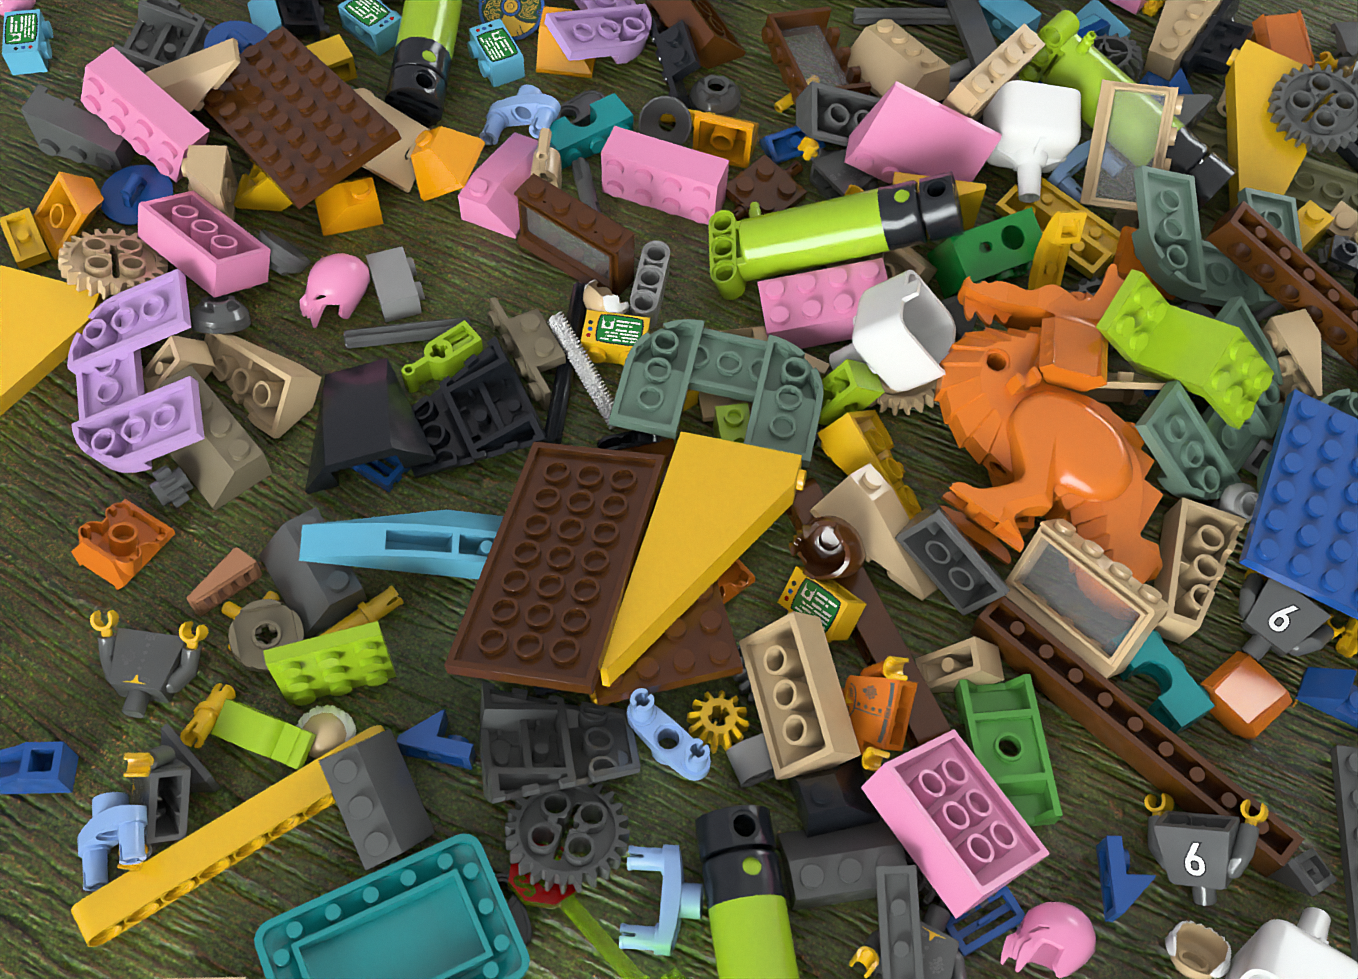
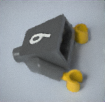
M1250 568L1246 571L1245 581L1240 589L1238 613L1243 618L1240 626L1252 636L1241 648V651L1249 654L1258 663L1269 649L1280 657L1287 653L1298 657L1321 650L1330 640L1345 631L1344 625L1339 629L1332 626L1330 620L1334 617L1333 614L1329 615L1298 591Z
M1162 793V804L1157 808L1156 796L1148 794L1145 797L1144 803L1146 808L1152 812V816L1148 818L1147 847L1160 866L1167 871L1169 881L1176 885L1192 886L1194 903L1204 906L1215 904L1217 902L1216 889H1226L1233 878H1238L1243 874L1253 858L1260 829L1256 826L1257 823L1264 822L1267 819V806L1262 803L1260 813L1252 817L1248 813L1251 801L1246 799L1240 806V811L1246 819L1244 823H1240L1239 817L1172 811L1174 802L1172 797L1166 793Z

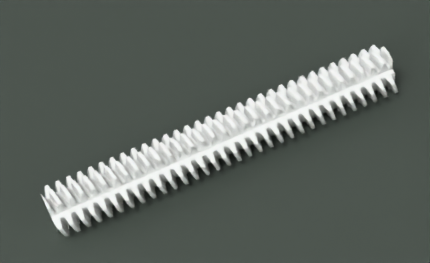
M560 311L556 315H552L547 323H549L548 325L554 335L557 336L556 339H558L562 349H564L568 356L567 358L570 359L571 365L576 369L577 375L582 379L581 382L588 389L587 392L592 396L591 399L598 406L597 409L602 413L601 416H604L603 419L608 423L607 426H609V429H613L616 426L609 425V417L614 401H611L614 398H610L611 394L608 395L610 391L605 392L607 387L604 388L605 384L602 385L604 381H600L601 377L598 378L600 374L596 375L598 371H594L595 367L592 368L594 364L590 365L592 362L591 360L588 361L590 357L586 358L588 354L584 355L586 352L585 350L582 351L584 347L581 348L582 344H578L580 340L576 341L578 337L575 338L576 334H573L574 331H571L572 327L569 328L570 324L567 325L568 321H565L566 317L563 318L564 314L560 315L562 313Z

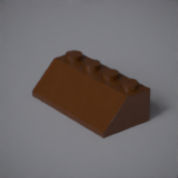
M645 0L646 4L659 14V22L667 29L681 20L688 25L701 66L710 69L743 57L747 53L708 0Z

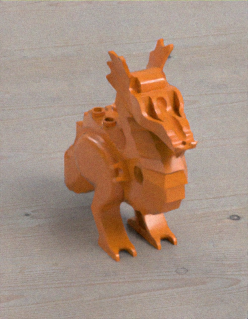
M1114 263L1110 264L1106 269L1103 281L1094 296L1088 292L1086 294L1075 291L1069 293L1055 284L1046 285L1035 290H1025L1004 281H995L993 283L982 281L976 284L971 281L970 276L963 281L961 288L958 290V301L963 305L966 320L971 321L974 313H976L987 327L983 331L965 332L959 341L951 345L948 351L949 354L939 363V366L945 370L946 374L937 379L934 401L939 402L944 424L949 425L959 449L965 447L979 465L983 464L987 468L993 487L974 488L963 482H955L949 487L952 491L946 492L941 499L960 512L947 506L940 507L979 551H987L1006 565H1009L1011 562V556L1007 548L998 541V538L1018 552H1021L1024 548L1022 536H1025L1034 528L1035 516H1044L1046 520L1064 519L1076 528L1075 532L1085 540L1097 543L1103 548L1105 556L1113 562H1119L1127 566L1132 571V576L1144 584L1146 581L1155 579L1163 567L1158 544L1140 536L1141 531L1164 495L1145 480L1155 460L1141 449L1145 442L1135 428L1136 424L1125 422L1104 403L1097 402L1088 396L1046 383L1042 379L1043 377L1038 368L1034 366V361L1040 353L1038 336L1042 328V319L1056 317L1093 327L1097 326L1125 281L1118 276L1117 265ZM992 320H995L1007 328V331L988 327L992 324ZM1069 559L1070 573H1076L1080 590H1083L1086 597L1095 606H1099L1103 611L1110 613L1117 619L1138 620L1140 614Z

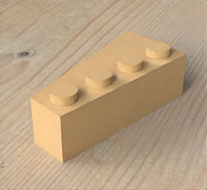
M1166 0L1148 51L1143 76L1150 71L1170 82L1180 69L1182 56L1186 51L1190 52L1197 35L1205 31L1210 17L1218 13L1223 0Z
M1183 497L1164 515L1159 546L1163 567L1154 580V588L1161 593V599L1170 605L1154 628L1162 638L1180 644L1201 627L1214 597V589L1226 569L1224 566L1237 544V536L1243 529L1247 519Z

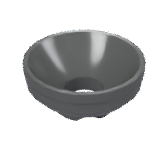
M709 75L695 82L690 91L689 101L692 110L732 117L740 108L741 93L738 86L725 76ZM711 84H720L724 87V89L721 91H712L708 88V86Z
M659 96L650 100L643 107L639 116L640 134L680 146L687 140L692 129V118L687 106L672 96ZM669 113L675 117L676 126L672 131H664L660 127L659 120L663 114Z
M264 229L259 232L256 239L271 249L270 269L286 276L287 274L303 272L310 265V259L287 241Z
M210 295L202 298L201 302L190 313L192 329L201 333H232L243 330L251 324L249 310L237 301L234 296L229 295L215 298Z

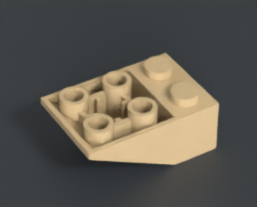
M1306 309L1271 317L1262 332L1270 343L1281 369L1283 385H1278L1280 398L1277 403H1283L1284 409L1287 395L1294 389L1319 400L1323 395L1321 333Z

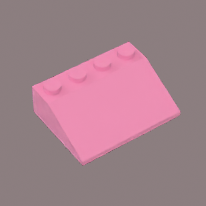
M896 81L849 135L844 162L890 185L892 184L894 172L933 176L952 171L955 180L972 182L1000 141L1001 134Z
M955 729L884 763L861 787L955 918L983 902L1050 854Z

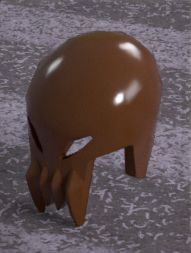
M828 515L814 518L806 525L803 524L802 530H797V535H793V541H789L791 555L794 557L798 553L804 564L803 574L812 580L847 578L854 575L865 563L866 552L861 536L850 523L840 517Z

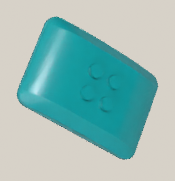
M465 833L448 838L275 916L261 924L254 938L255 948L266 979H522L529 970L530 964L527 948L482 844L473 835Z

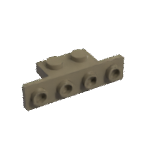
M496 297L490 298V311L487 312V319L491 328L498 330L504 351L512 354L514 366L519 377H525L528 382L527 387L534 402L538 401L543 410L549 409L551 392L540 373L566 363L565 353L538 308L508 318Z

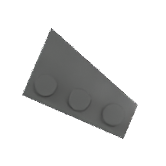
M40 84L37 85L22 107L21 112L42 152L50 156L56 155L68 158L77 163L99 166L105 170L119 171L128 167L136 151L121 135L115 134L97 114H91L76 107L75 100L68 97L64 101L47 94V87Z

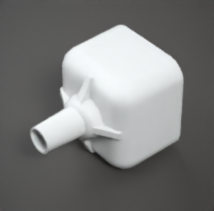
M1021 80L1009 81L998 90L983 112V125L1001 134L1000 141L986 161L994 166L1012 168L1013 171H1017L1019 201L1024 203L1038 201L1041 192V174L1049 173L1055 170L1060 163L1065 162L1066 157L1079 143L1081 137V94L1078 90Z
M910 269L863 292L859 299L856 316L853 317L852 343L831 353L829 356L830 365L833 370L846 359L866 363L873 374L877 373L891 389L897 392L908 391L946 374L945 370L939 366V363L949 354L948 351L951 345L955 343V322L950 312L914 270Z
M1307 907L1303 910L1297 926L1281 919L1270 920L1264 923L1232 958L1230 969L1225 979H1358V963L1328 945L1327 937L1331 923L1329 915L1319 908Z

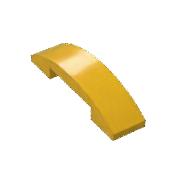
M1057 211L1051 218L1034 254L1027 290H1035L1052 284L1061 285L1070 245L1080 243L1087 217L1086 211Z

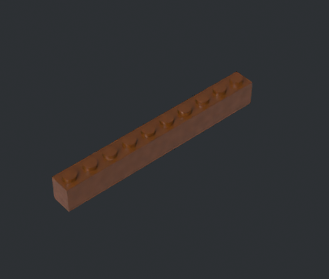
M1005 596L991 602L978 616L970 634L998 646L1000 658L1020 675L1031 674L1033 686L1160 791L1170 795L1173 801L1188 813L1239 817L1240 823H1244L1246 818L1242 815L1240 806L1243 801L1249 799L1251 801L1248 810L1249 815L1254 817L1260 813L1261 803ZM1269 810L1267 819L1264 822L1257 823L1256 827L1260 829L1254 856L1249 863L1265 877L1284 867L1304 840L1303 837Z

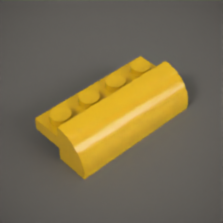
M1041 177V192L1038 201L1032 203L1019 201L1018 185L1015 184L996 204L995 211L1002 217L1032 207L1042 234L1057 211L1084 210L1087 212V217L1080 243L1070 245L1066 263L1088 279H1091L1094 275L1099 279L1114 260L1121 232L1043 177Z

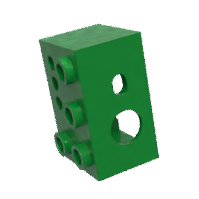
M1032 207L964 231V235L947 238L927 253L930 263L938 269L935 276L944 298L947 299L958 295V290L961 288L963 281L969 276L973 283L979 284L982 281L990 283L995 280L1003 281L1008 278L1014 280L1027 274L1031 270L1042 231ZM983 243H987L990 246V251H986Z

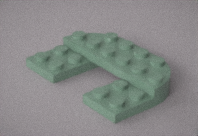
M1143 165L1134 171L1139 229L1132 233L1134 253L1147 273L1158 285L1165 289L1168 294L1181 299L1224 307L1230 298L1242 296L1250 311L1261 310L1277 302L1274 297L1208 241L1201 240L1194 176ZM1247 187L1237 193L1238 204L1245 201L1303 252L1296 198Z
M1242 296L1230 298L1215 317V320L1239 327L1274 372L1269 388L1259 397L1251 417L1245 420L1239 430L1227 425L1211 405L1208 406L1201 416L1180 381L1176 380L1168 381L1135 425V428L1162 468L1161 473L1157 477L1158 481L1164 489L1178 498L1183 497L1189 500L1220 499L1228 485L1242 483L1237 475L1238 471L1260 439H1271L1274 436L1281 419L1283 403H1277L1280 398L1278 385H1283L1279 362Z
M682 319L663 323L662 329L651 334L646 332L633 345L624 364L609 417V425L676 439L688 389L753 403L744 444L802 455V467L809 468L823 402V385L817 368L813 369L811 364L804 358L805 352L785 339L770 334L768 341L706 329L704 328L705 321L696 319Z

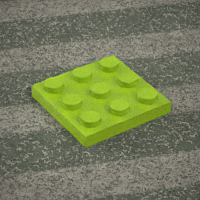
M378 621L263 650L266 666L288 705H307L322 696L330 694L333 696L345 695L351 692L353 688L364 685L379 686L386 683L388 679L396 677L394 664Z

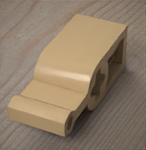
M541 128L537 149L533 155L530 176L534 173L561 189V156L556 149L550 147L551 130Z

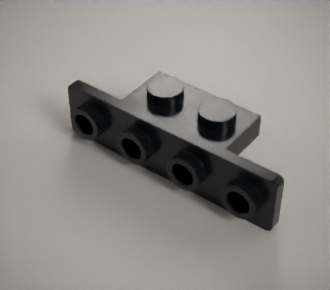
M276 0L282 26L291 34H313L315 42L330 37L329 24L324 23V7L319 5V0Z
M1223 0L1218 13L1210 17L1205 31L1197 35L1190 52L1186 51L1182 56L1180 68H1183L1182 70L1187 81L1199 64L1227 72L1230 66L1226 63L1234 48L1240 50L1246 39L1249 40L1251 38L1253 27L1231 21L1238 11L1240 0Z
M652 16V30L649 31V34L657 45L658 50L655 53L664 68L662 76L670 87L668 96L679 99L688 109H692L683 78L699 69L701 64L689 27L681 20L666 30Z

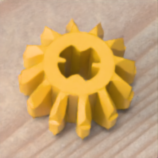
M723 689L719 691L718 698H714L707 691L704 693V702L695 699L692 703L694 711L687 714V722L692 724L688 729V734L691 737H698V739L704 741L703 747L707 743L711 744L710 752L712 754L717 752L718 745H722L723 749L727 751L732 747V742L739 743L744 739L742 732L747 731L749 727V722L743 719L747 716L746 707H737L739 701L737 695L726 700ZM712 718H719V722L724 720V725L717 726V721L712 724Z

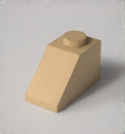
M175 335L170 336L143 370L145 394L158 389L161 382L189 365L204 380L215 367L206 341Z
M975 636L915 659L916 665L931 693L954 692L958 681L961 679H967L976 685L995 684L1004 680L998 646Z

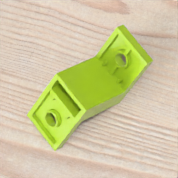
M1131 269L1096 326L1097 330L1136 372L1164 382L1179 380L1185 391L1204 397L1227 425L1239 430L1245 420L1251 417L1256 402L1272 382L1273 370L1239 327L1170 305L1146 275L1134 269Z

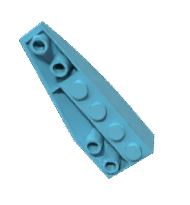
M446 509L302 525L299 561L479 579L504 516Z

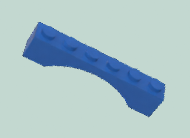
M24 742L14 747L0 750V794L73 793L79 756L65 742Z

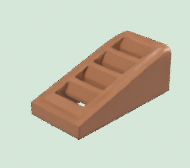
M235 547L186 599L193 611L201 617L255 582L263 573L256 560L238 547Z

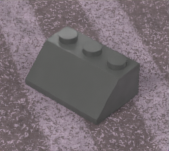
M812 81L796 98V125L809 138L847 146L849 135L881 98Z
M937 502L917 513L895 537L963 616L1007 595L1010 591L1005 580Z
M317 507L285 522L259 554L287 607L291 611L293 609L300 617L305 639L338 623L357 610V605L362 601L365 604L368 602L364 589L351 566L299 561L302 525L325 523Z
M390 728L318 760L365 871L405 852L435 833Z
M880 818L878 822L807 838L805 830L777 834L791 911L877 898L875 867L907 865L903 845L883 818Z

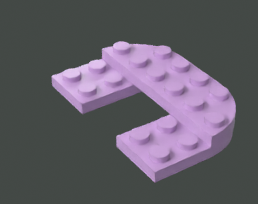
M574 0L580 10L546 14L544 23L569 61L611 56L616 64L628 63L643 51L652 24L651 14L646 4H636L634 0Z
M175 269L105 300L89 314L88 318L92 321L85 326L83 335L76 332L70 346L67 369L76 374L79 421L71 424L74 438L86 454L114 471L137 473L152 469V459L205 439L198 382L194 378L188 376L146 394L144 390L140 348L192 328L186 276L179 269Z

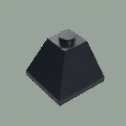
M858 757L831 769L787 778L807 838L880 821L877 809L861 788L867 781Z

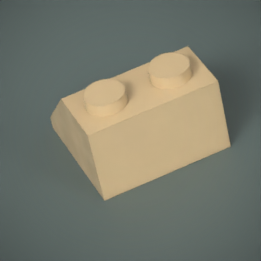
M189 145L187 158H183L181 164L182 174L184 177H188L189 180L188 190L195 191L234 221L236 207L233 203L238 183L227 146Z

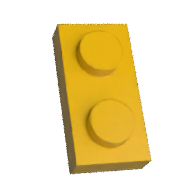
M29 208L0 218V225L20 270L51 259Z

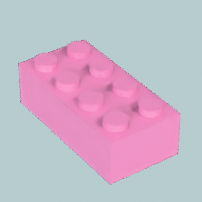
M113 46L86 65L81 94V102H83L85 108L104 120L115 134L121 135L138 154L144 155L154 163L161 174L169 176L174 182H178L183 178L181 164L182 159L187 158L188 146L206 145L210 130Z
M614 126L601 151L602 192L612 197L626 199L642 206L652 207L671 215H678L697 223L708 225L711 216L722 209L726 199L729 160Z
M195 191L139 203L138 237L214 298L268 282L271 249Z
M883 258L759 281L758 288L767 338L769 334L793 343L800 349L852 339L854 329L853 317L856 316L859 299L863 292L888 280Z

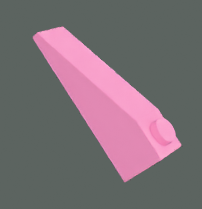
M514 132L472 173L465 187L458 195L462 220L514 239L517 238L521 230L518 198L514 195V192L530 177L533 155L537 149L538 140Z

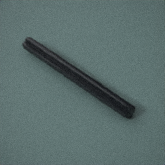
M576 282L573 285L566 319L568 321L567 325L570 324L569 328L572 327L571 331H574L573 334H576L575 338L578 337L576 341H581L587 310L583 301L584 288L587 283ZM567 355L566 363L557 366L545 425L547 442L544 443L561 444L575 373L574 366L571 365L572 363L567 358Z

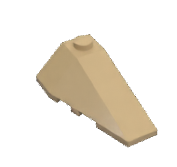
M234 38L228 39L145 73V75L189 113L193 109L199 112L205 105L203 100L211 88L214 90L218 89L239 65L238 41Z
M206 333L204 341H206L215 365L212 372L219 381H225L233 391L231 397L237 404H243L249 412L247 418L254 426L273 438H280L313 408L322 377L301 364L230 333Z
M870 463L850 474L810 510L815 518L829 515L840 517L850 523L863 540L866 552L865 561L869 563L873 559L887 570L886 572L890 579L921 601L939 589L895 539L897 534L910 522V519L893 488Z

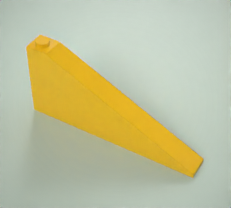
M1246 39L1240 50L1234 48L1226 63L1231 66L1225 77L1228 163L1237 170L1229 179L1230 210L1238 205L1237 193L1245 187L1284 195L1308 152L1304 143L1296 148V139L1294 138L1285 141L1284 138L1287 132H1276L1275 130L1280 123H1271L1270 119L1274 113L1267 112L1271 104L1268 102V99L1276 82H1279L1284 73L1289 74L1292 68L1300 71L1303 64ZM1335 93L1330 94V95L1324 100V102L1322 103V105H1323V104H1327L1328 101L1330 100V98H1331L1333 95H1335ZM1311 111L1310 115L1306 120L1303 121V123L1309 121L1316 111Z
M0 265V416L68 357L76 332L83 335L85 326L92 321L88 318L89 314L103 303L101 293L89 296L88 289L78 292L77 285H68L67 282Z
M680 432L618 612L600 671L602 685L610 687L793 504L797 490L803 491L806 481L807 470L801 469L802 455Z

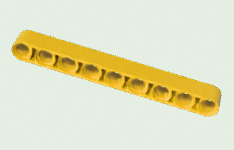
M376 725L364 730L143 863L140 871L130 870L81 899L72 907L71 913L87 946L95 947L108 942L336 803L318 760L384 731V727Z

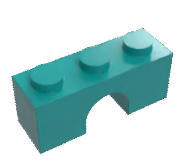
M615 93L590 104L589 126H575L565 116L552 122L549 128L552 132L550 147L560 153L561 170L571 166L572 161L577 160L579 157L585 159L600 153L614 126L633 131L634 115Z
M1131 628L1111 639L1103 651L1112 657ZM1155 629L1151 632L1125 671L1118 674L1123 681L1136 674H1145L1152 677L1158 683L1161 696L1152 703L1147 711L1175 735L1201 720L1215 706L1211 702L1207 691L1202 686L1197 685L1186 671L1184 663L1171 653L1163 643L1161 635Z

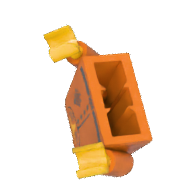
M888 656L881 662L865 667L861 671L860 676L849 675L845 688L841 687L862 756V766L864 769L876 772L881 767L882 759H889L890 756L889 752L883 750H903L918 684L917 682L908 681V676L903 674V666L905 663H909V658Z

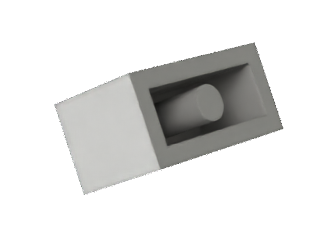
M403 246L366 255L370 275L385 323L421 314L420 301L425 300L423 288L420 281L414 282L413 276L417 275L416 267L412 257L406 258Z

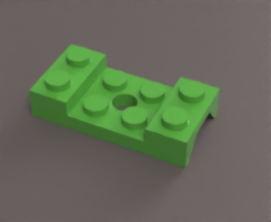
M1023 674L1008 682L976 685L967 679L959 680L954 689L960 724H965L969 749L1029 826L1055 824L1063 815L1031 674ZM1004 740L1012 742L1017 748V755L1014 757L1004 755L999 749V742Z

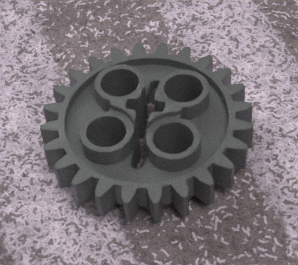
M1315 63L1312 70L1306 64H1303L1300 71L1292 68L1289 74L1284 73L1279 82H1276L1268 99V102L1271 104L1267 112L1274 113L1270 122L1280 123L1275 131H1286L1285 141L1294 138L1296 139L1295 147L1297 148L1304 143L1308 152H1310L1313 146H1317L1319 153H1323L1327 146L1332 152H1335L1339 145L1345 149L1350 142L1354 143L1358 138V84L1353 85L1351 83L1354 76L1342 77L1343 69L1333 73L1329 64L1325 70H1321L1318 63ZM1335 93V95H1333V96L1330 98V100L1328 101L1327 104H1323V105H1322V103L1324 102V100H1325L1330 94ZM1311 111H1312V112L1316 111L1315 114L1313 115V117H1312L1309 121H1307L1306 123H1303V121L1308 118V116L1310 115Z
M598 783L593 788L583 785L526 796V799L516 798L515 809H509L508 823H505V836H508L505 838L506 850H511V864L519 863L518 874L520 876L531 871L530 884L532 885L541 879L545 880V891H549L553 884L556 883L559 884L561 894H565L568 884H573L577 893H581L582 882L585 881L592 888H596L597 875L609 880L610 867L619 869L620 856H626V843L629 842L630 830L626 829L628 827V816L622 815L623 804H613V791L602 795V783ZM574 806H579L574 816L573 829H570L567 835L563 855L559 861H556L554 859L561 848V837H564L568 830ZM553 809H557V810H560V811H562V812H561V813L554 814V813H551V812H549V811H550V810H553ZM587 820H595V821H597L598 823H597V824H587V823H585V821H587ZM539 841H546L550 844L547 846H538L535 843ZM583 852L587 855L585 857H575L572 854Z

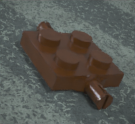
M763 155L727 183L726 197L735 206V209L731 212L736 220L739 221L743 217L749 218L750 204L752 202L759 203L761 215L794 208L803 201L807 191L793 179L803 171L802 164L795 161L788 168L782 169L769 157Z

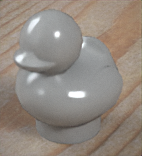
M1235 483L1228 485L1224 489L1221 498L1214 501L1210 507L1247 519L1246 523H1248L1252 519L1259 494L1252 486L1246 483Z

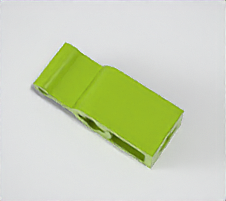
M464 320L430 341L425 346L423 358L413 364H406L401 369L407 391L409 393L418 391L419 386L432 378L438 381L444 380L448 375L452 378L466 366L464 362L473 354L478 356L483 351L481 337Z
M230 699L225 700L211 732L214 736L254 753L272 758L297 770L304 766L317 735L257 708Z

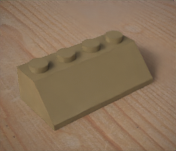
M189 365L161 382L159 388L191 376L198 382L205 439L169 454L215 511L271 475L272 471L262 450L196 370Z

